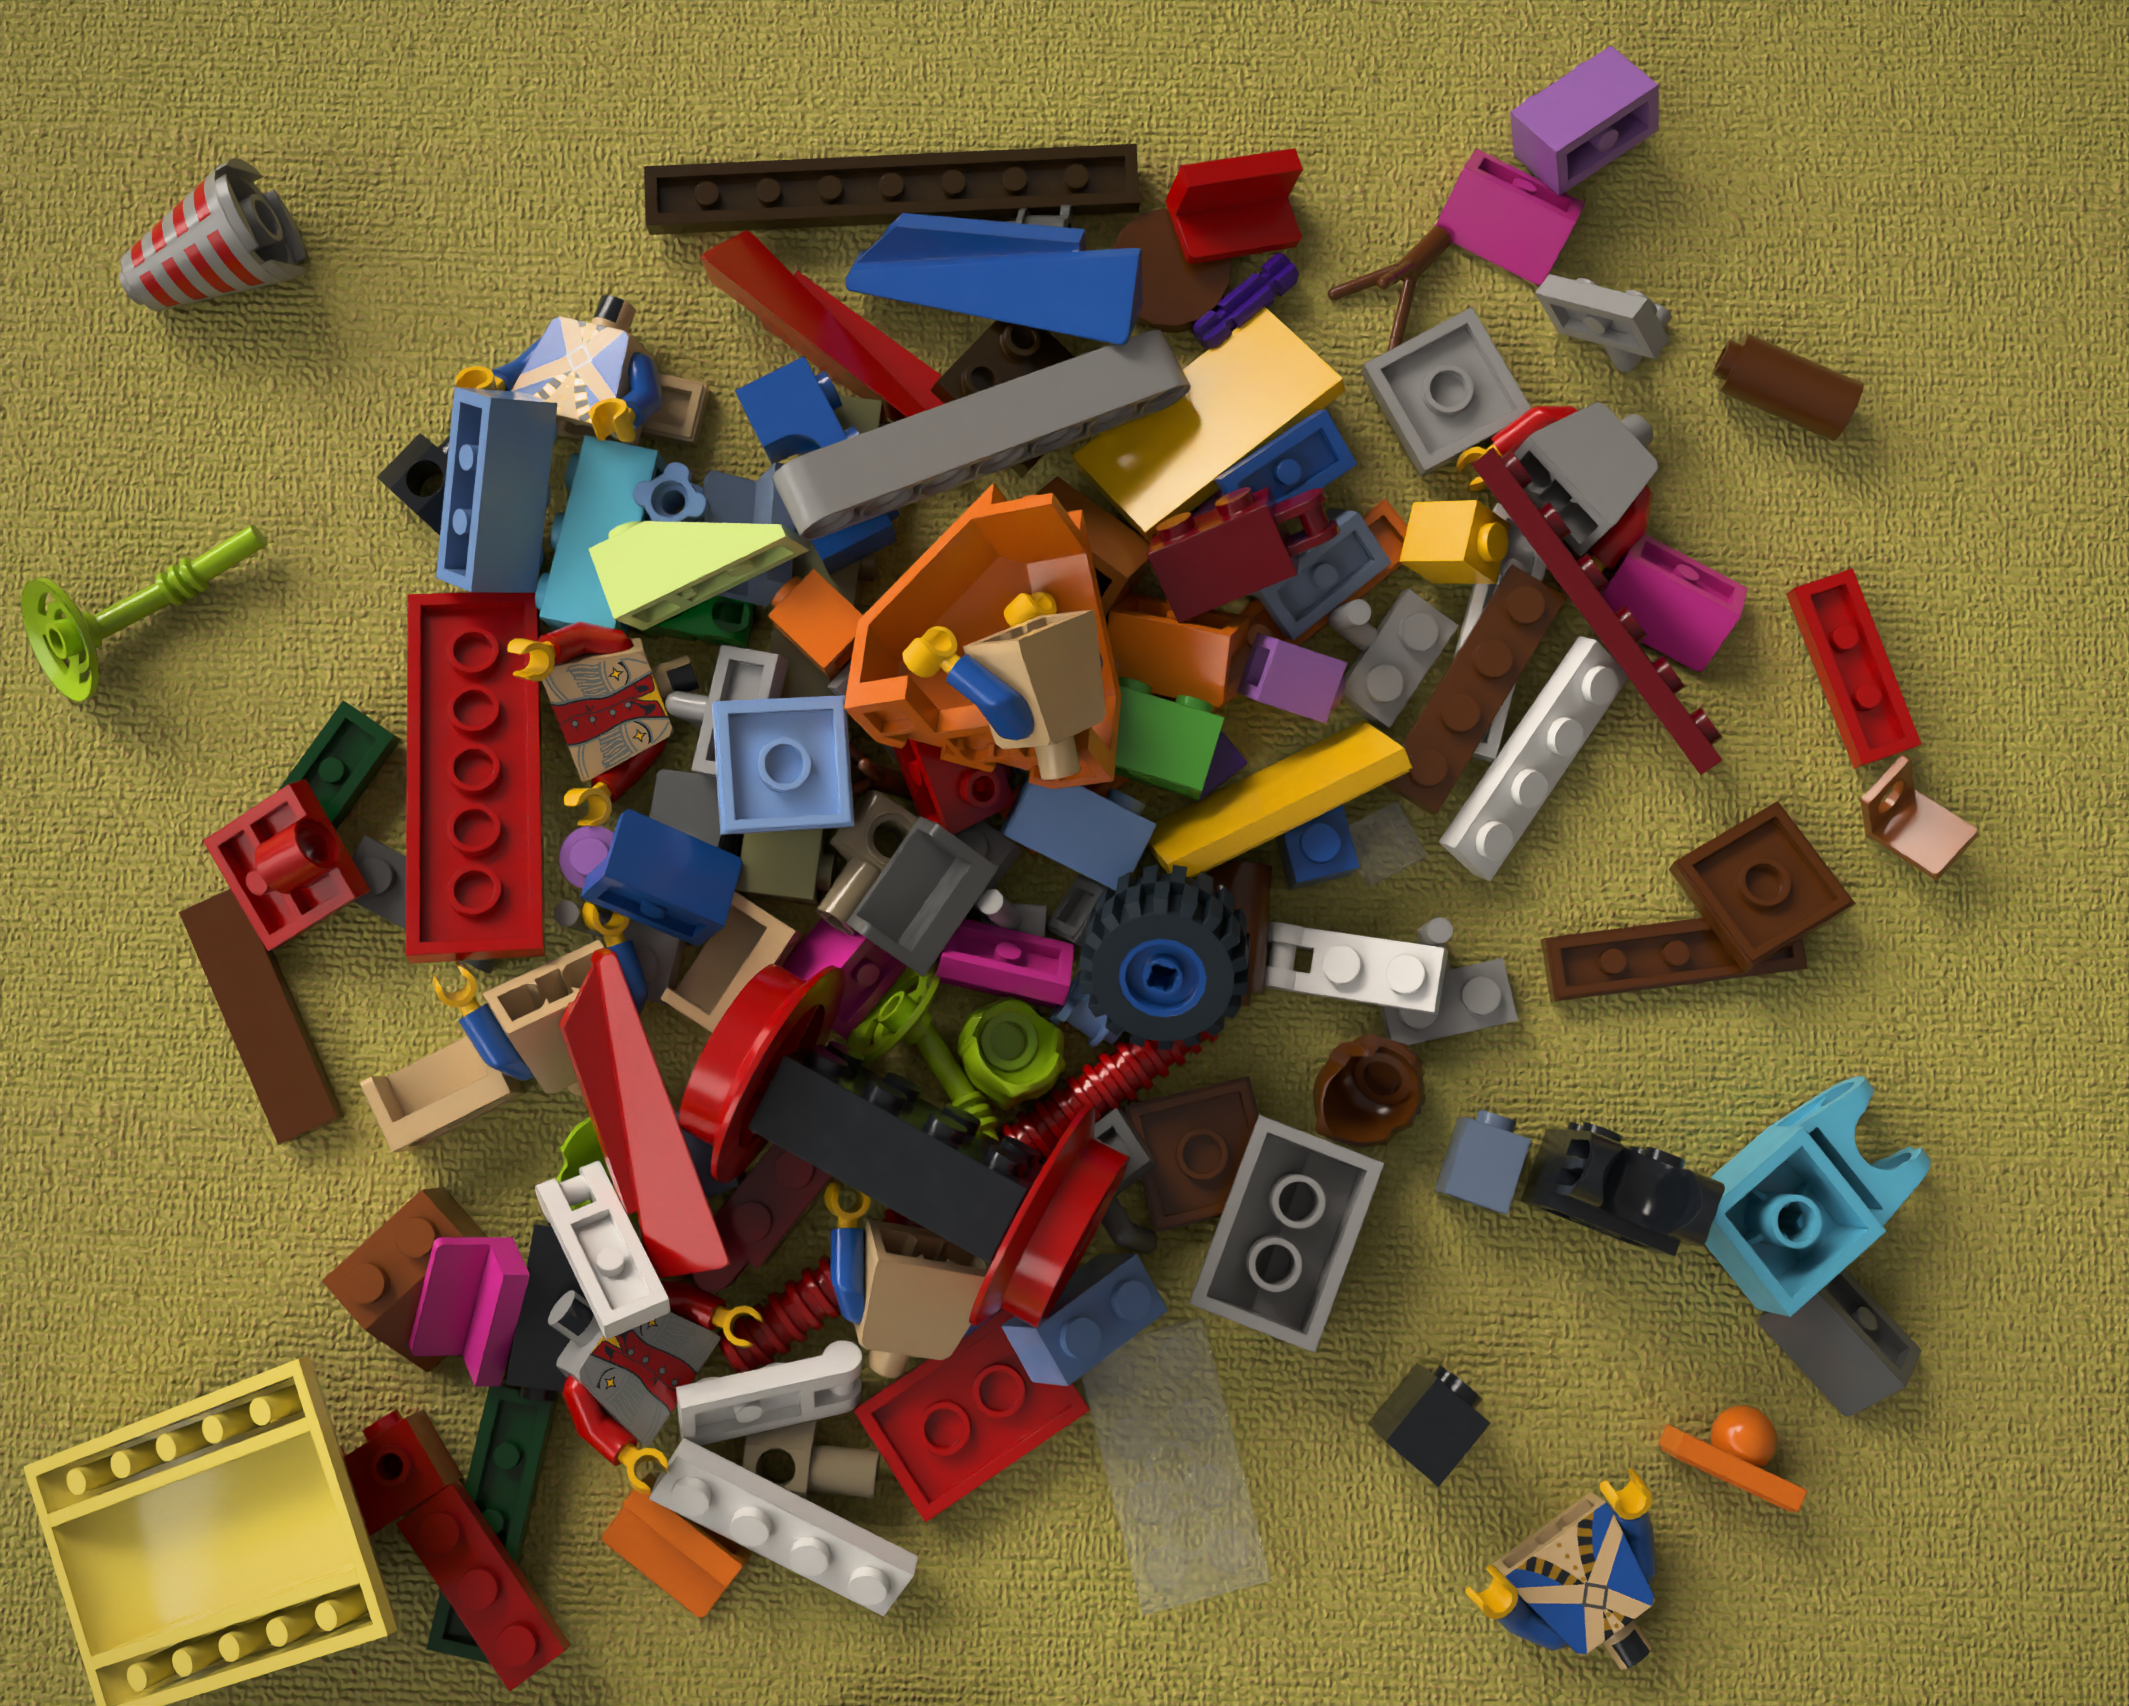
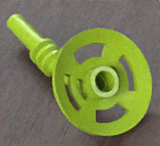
M250 525L194 560L189 557L181 559L179 565L173 564L168 567V573L165 571L158 573L155 577L156 583L94 615L87 611L81 612L73 600L52 580L39 577L28 581L22 590L21 610L25 630L39 664L54 686L66 697L75 701L91 698L95 694L99 682V663L96 648L102 645V639L170 604L178 607L186 602L185 598L193 599L197 596V591L204 592L209 589L208 581L266 547V540L256 526ZM50 593L55 600L49 603L47 611H45L46 597ZM62 611L66 615L65 618H62ZM68 658L71 661L69 668L63 659ZM90 671V676L86 681V673Z
M935 960L924 977L907 966L863 1021L850 1032L846 1046L865 1057L863 1063H866L887 1053L901 1041L906 1045L915 1043L953 1102L950 1105L959 1107L974 1115L981 1121L978 1130L999 1141L994 1130L999 1124L996 1117L990 1116L993 1112L990 1105L987 1103L983 1104L986 1100L985 1094L982 1091H975L935 1026L931 1024L933 1017L927 1010L933 1001L940 981V977L936 976L938 960ZM918 982L917 990L907 995L905 991ZM873 1033H874V1036H873V1042H874V1044L870 1045V1041H871L872 1035H873Z

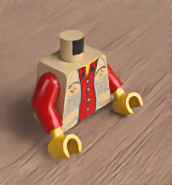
M582 621L544 634L538 639V642L523 638L513 639L508 644V652L515 654L530 653V661L527 667L513 672V676L533 682H543L582 782L592 779L591 788H573L564 795L565 806L575 807L587 799L589 803L588 814L579 820L577 825L600 826L609 819L612 812V803L616 802L643 777L665 750L667 738L674 733L670 714L665 707L667 696L674 691L688 693L700 691L688 654L652 667L641 638H630L622 630Z

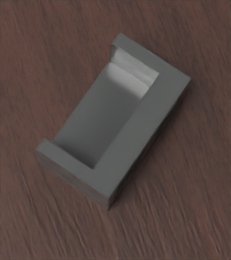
M919 817L846 924L924 977L999 868L939 824Z

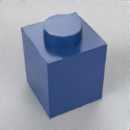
M1343 805L1275 837L1289 891L1350 876L1359 868Z

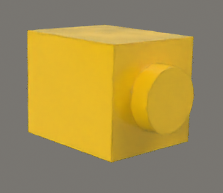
M1478 500L1413 502L1399 562L1432 584H1497L1501 562L1508 550L1510 524Z

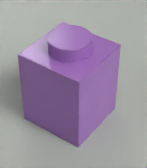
M1257 632L1237 693L1258 702L1326 723L1330 711L1339 705L1343 697L1346 685L1343 673L1347 662Z

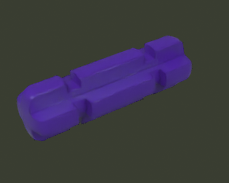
M1283 253L1275 254L1261 266L1262 271L1260 275L1257 273L1251 274L1217 304L1219 308L1216 312L1210 310L1195 322L1192 333L1206 351L1220 345L1232 334L1231 332L1234 329L1240 328L1264 306L1266 308L1270 307L1274 303L1275 294L1282 296L1297 283L1298 269Z

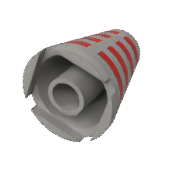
M232 158L213 170L122 255V271L119 273V278L123 289L135 303L139 305L144 304L154 311H161L290 281L305 272L306 267L296 265V263L306 259L305 248L298 228L277 192L273 189L263 194L254 183V181L263 176L249 163L238 158Z

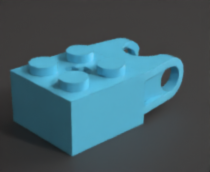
M1864 1076L1853 1077L1833 1085L1773 1123L1710 1177L1722 1182L1725 1190L1709 1236L1704 1244L1757 1310L1788 1317L1796 1313L1886 1232L1883 1226L1929 1171L1931 1159L1922 1147L1918 1149L1910 1146L1889 1157L1876 1160L1872 1164L1867 1163L1862 1158L1855 1143V1128L1874 1094V1087Z

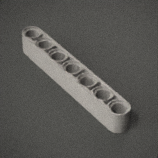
M1151 330L1130 337L1127 344H1111L806 453L781 466L773 474L772 481L800 538L805 541L814 540L1156 413L1184 397L1189 392L1191 386L1161 330Z

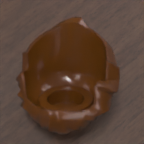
M1365 1034L1352 1042L1339 1044L1329 1054V1059L1316 1076L1313 1100L1316 1115L1315 1130L1317 1133L1336 1142L1365 1148L1382 1144L1387 1146L1395 1134L1412 1127L1413 1122L1416 1120V1115L1421 1114V1106L1424 1105L1426 1098L1423 1080L1425 1070L1422 1067L1424 1062L1419 1058L1418 1053L1414 1049H1409L1407 1044L1374 1034Z

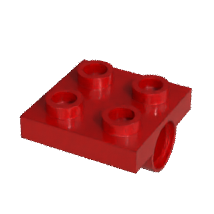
M306 779L286 785L203 840L267 952L285 945L370 892L368 885Z

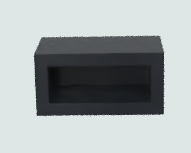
M1418 1363L1415 1364L1368 1422L1385 1442L1438 1487L1491 1423L1475 1410L1483 1399L1452 1372L1450 1373L1441 1365L1432 1374Z

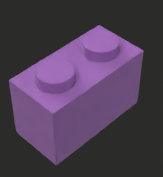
M1609 46L1588 61L1577 65L1570 73L1538 94L1528 97L1521 105L1510 111L1514 156L1560 196L1659 130V85L1614 47Z

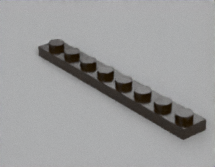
M1137 144L644 166L645 222L650 235L891 224L902 213L987 220L1017 218L1018 211L1021 208H1027L1030 211V215L1060 216L1062 205H1072L1074 215L1139 213L1140 205Z

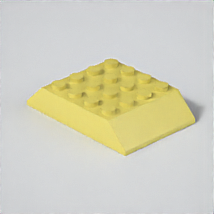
M309 1355L23 1467L97 1706H164L373 1641L398 1631L397 1620L312 1358Z

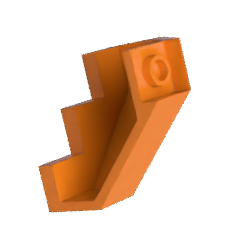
M993 483L857 621L844 709L876 742L902 749L908 738L942 747L940 759L990 773L996 767V762L1029 771L1028 783L1050 789L1114 781L1122 695L1082 509L1066 512L1053 493L1027 495L1021 499L1007 501L996 484ZM1034 592H1045L1050 594L1057 604L1056 614L1094 609L1099 652L1103 659L1102 680L1106 714L1103 722L1074 735L1081 771L1064 778L1043 780L1041 779L1034 747L1002 749L994 741L986 718L975 704L946 682L948 674L943 669H940L934 676L929 678L920 677L908 669L903 661V652L915 638H921L929 628L936 626L946 627L956 637L958 646L955 653L962 657L965 655L963 646L1010 628L1004 617V609L1020 593L1032 595Z

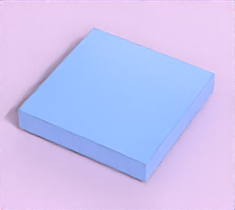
M846 695L713 701L712 717L720 835L848 828L854 826L847 711L844 709Z

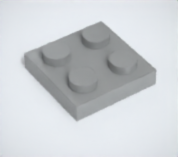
M1473 307L1370 360L1363 365L1361 370L1362 376L1421 478L1458 459L1464 450L1470 447H1480L1492 440L1491 437L1531 409Z

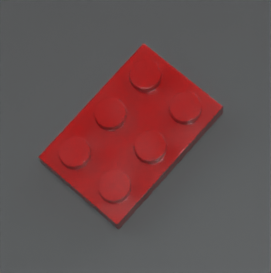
M1003 1309L998 1311L994 1317L969 1336L962 1338L950 1357L943 1360L925 1359L853 1409L925 1523L1090 1411V1406L1074 1382L1069 1386L1031 1381L1001 1327L1002 1324L1013 1317L1012 1314Z

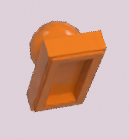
M1738 1405L1722 1411L1712 1423L1710 1437L1712 1445L1666 1424L1658 1443L1662 1451L1793 1513L1794 1510L1799 1512L1808 1490L1761 1468L1767 1465L1775 1455L1778 1437L1769 1417L1758 1408Z

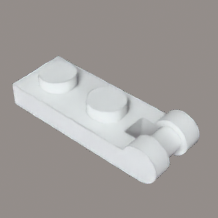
M1269 922L1268 943H1272L1265 973L1266 988L1438 1015L1448 950L1445 948ZM1297 948L1314 951L1310 973L1293 971Z
M596 1161L579 1168L580 1175L560 1183L555 1178L535 1185V1191L541 1209L547 1221L550 1222L598 1325L607 1340L670 1313L669 1298L600 1161ZM588 1199L591 1202V1204H588L574 1211H572L570 1208L571 1206L586 1201Z
M836 1341L829 1344L821 1356L789 1363H772L761 1369L724 1377H707L692 1384L676 1387L681 1440L686 1438L701 1446L850 1412L861 1401V1380L859 1376L862 1371V1352L853 1342Z

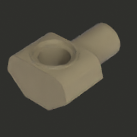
M875 790L864 792L854 806V826L839 828L830 842L848 863L816 909L817 914L824 921L849 935H854L856 931L848 926L846 922L891 859L881 855L876 850L873 843L874 832L877 830L889 831L898 838L901 845L919 819Z
M819 1419L750 1434L746 1437L742 1467L810 1502L812 1492L875 1498L879 1476L880 1452L817 1445ZM779 1448L788 1452L795 1462L794 1477L788 1480H777L767 1474L763 1466V1457L767 1450Z

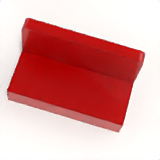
M1296 148L1180 166L1165 202L1187 263L1198 264L1297 247L1302 235L1288 199L1303 171Z

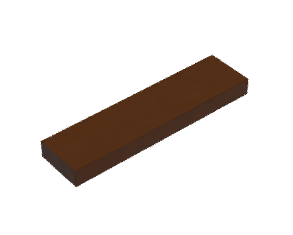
M228 889L180 911L181 919L278 1145L288 1144L344 1118V1114L273 950L267 952L232 890Z
M1704 917L1541 939L1550 1002L1808 969L1804 942L1801 939L1744 973Z

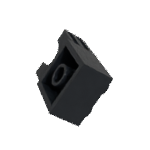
M1569 1122L1567 1130L1546 1129L1520 1200L1521 1202L1638 1248L1676 1256L1680 1243L1702 1246L1707 1241L1725 1190L1722 1182L1692 1170L1683 1169L1686 1162L1684 1159L1648 1146L1645 1150L1635 1146H1630L1628 1149L1620 1143L1622 1135L1591 1123L1584 1122L1583 1125Z

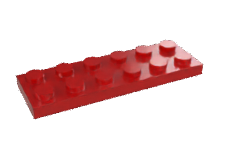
M460 592L408 594L406 957L410 964L546 956L541 681L533 682L514 677L513 672L527 667L530 661V653L515 654L508 652V644L513 639L523 638L538 642L540 638V610L535 605L536 593Z

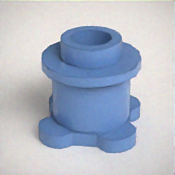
M679 462L667 465L664 474L651 482H639L633 491L635 503L646 509L651 521L700 522L701 518L706 515L709 506L707 498L703 495L702 487L690 482L692 477L691 471L687 466ZM684 506L683 510L676 514L677 510Z
M1080 970L1070 984L1064 1005H1056L1049 1016V1021L1055 1025H1058L1060 1021H1067L1089 1036L1088 1044L1093 1048L1103 1039L1113 1044L1121 1033L1116 1036L1105 1028L1106 1014L1095 1018L1088 1008L1090 994H1082L1079 983Z

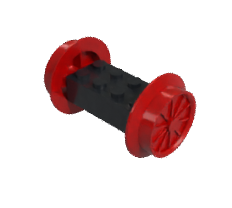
M770 964L760 970L740 991L714 1029L694 1067L680 1106V1128L713 1147L711 1159L712 1177L720 1183L732 1181L753 1162L766 1144L771 1141L985 1262L990 1263L992 1261L973 1304L969 1317L970 1324L976 1327L1003 1309L1039 1329L1054 1308L1086 1252L1130 1161L1129 1156L1094 1138L1095 1106L1087 1103L1082 1107L1058 1141L1046 1163L1042 1165L1037 1162L1040 1154L1029 1145L1008 1136H1004L1002 1142L978 1130L981 1121L969 1112L950 1104H946L943 1110L921 1099L922 1088L909 1079L888 1072L885 1078L862 1066L865 1061L863 1055L839 1042L829 1041L828 1045L825 1046L836 1020L844 993L845 974L841 968L835 965L827 966L807 981L777 964Z

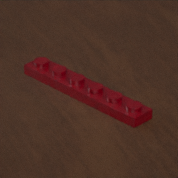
M1492 447L1473 461L1471 465L1699 774L1702 775L1723 761L1713 746L1723 738L1701 707L1690 714L1682 704L1676 693L1686 686L1664 656L1652 663L1640 647L1638 642L1647 637V633L1626 605L1614 611L1600 591L1610 585V583L1589 554H1585L1579 560H1576L1562 541L1572 531L1553 505L1548 502L1539 509L1524 489L1534 480L1514 452L1511 450L1501 457L1495 448Z

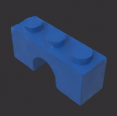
M805 356L735 390L742 408L772 465L792 455L809 453L859 435L855 426L843 431L833 410L843 405L826 371L814 375ZM898 509L824 537L811 540L826 571L831 575L897 542L891 521L901 516Z

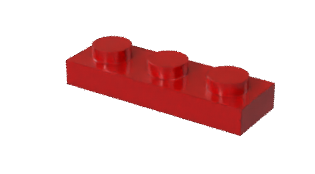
M1853 568L1795 587L1786 593L1853 768L1855 769L1922 745Z
M459 1479L396 1523L509 1692L566 1651L571 1645Z

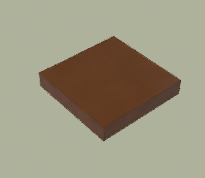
M1778 801L1674 861L1669 868V871L1744 973L1847 913L1856 904Z
M1246 1076L1124 1106L1128 1118L1159 1164L1141 1177L1154 1232L1221 1217L1259 1116L1250 1077Z

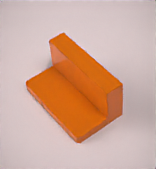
M1130 593L1109 611L1107 629L1117 676L1146 683L1153 688L1152 693L1173 698H1177L1178 695H1185L1204 700L1214 707H1220L1227 698L1231 656L1247 641L1249 617L1212 609L1178 623L1168 600Z
M649 1473L641 1481L648 1485L652 1491L657 1477ZM633 1489L622 1503L624 1507L603 1533L602 1541L699 1618L705 1617L752 1553L744 1546L650 1500V1494H640Z

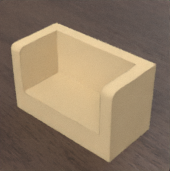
M734 891L725 926L709 938L675 990L666 988L660 999L713 1033L724 1013L745 985L760 970L770 964H777L782 967L803 938V935Z
M468 1036L387 1077L371 1076L360 1082L392 1152L412 1151L526 1093L520 1080L489 1067L482 1060Z

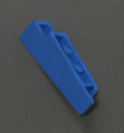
M902 213L889 225L884 235L867 251L862 250L858 254L846 277V288L852 292L1124 345L1130 340L1143 305L1142 249L1122 248L1086 251L1085 229Z

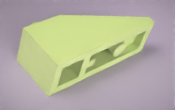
M633 521L624 523L609 532V539L589 548L614 620L642 631L810 551L807 540H802L799 534L782 524Z

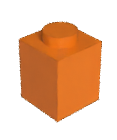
M814 568L803 580L799 576H795L786 582L774 596L772 605L775 608L768 614V617L775 628L832 681L852 659L857 621L863 615Z

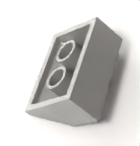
M1259 1115L1189 1304L1315 1353L1384 1163Z

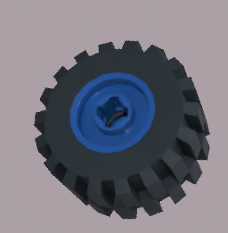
M1159 865L1144 867L1141 879L1137 880L1131 872L1119 877L1116 891L1107 887L1098 898L1097 908H1092L1087 921L1079 961V968L1081 969L1079 983L1082 994H1090L1088 1008L1095 1018L1107 1015L1106 1029L1116 1036L1123 1030L1131 1033L1130 1043L1144 1047L1146 1039L1158 1041V1050H1172L1173 1041L1183 1039L1186 1047L1200 1044L1201 1032L1206 1031L1214 1037L1224 1029L1225 1016L1234 1019L1241 1008V995H1246L1250 933H1246L1247 919L1243 909L1234 910L1235 897L1226 887L1218 892L1213 891L1214 878L1203 872H1200L1196 880L1186 877L1187 867L1173 865L1172 874H1160Z

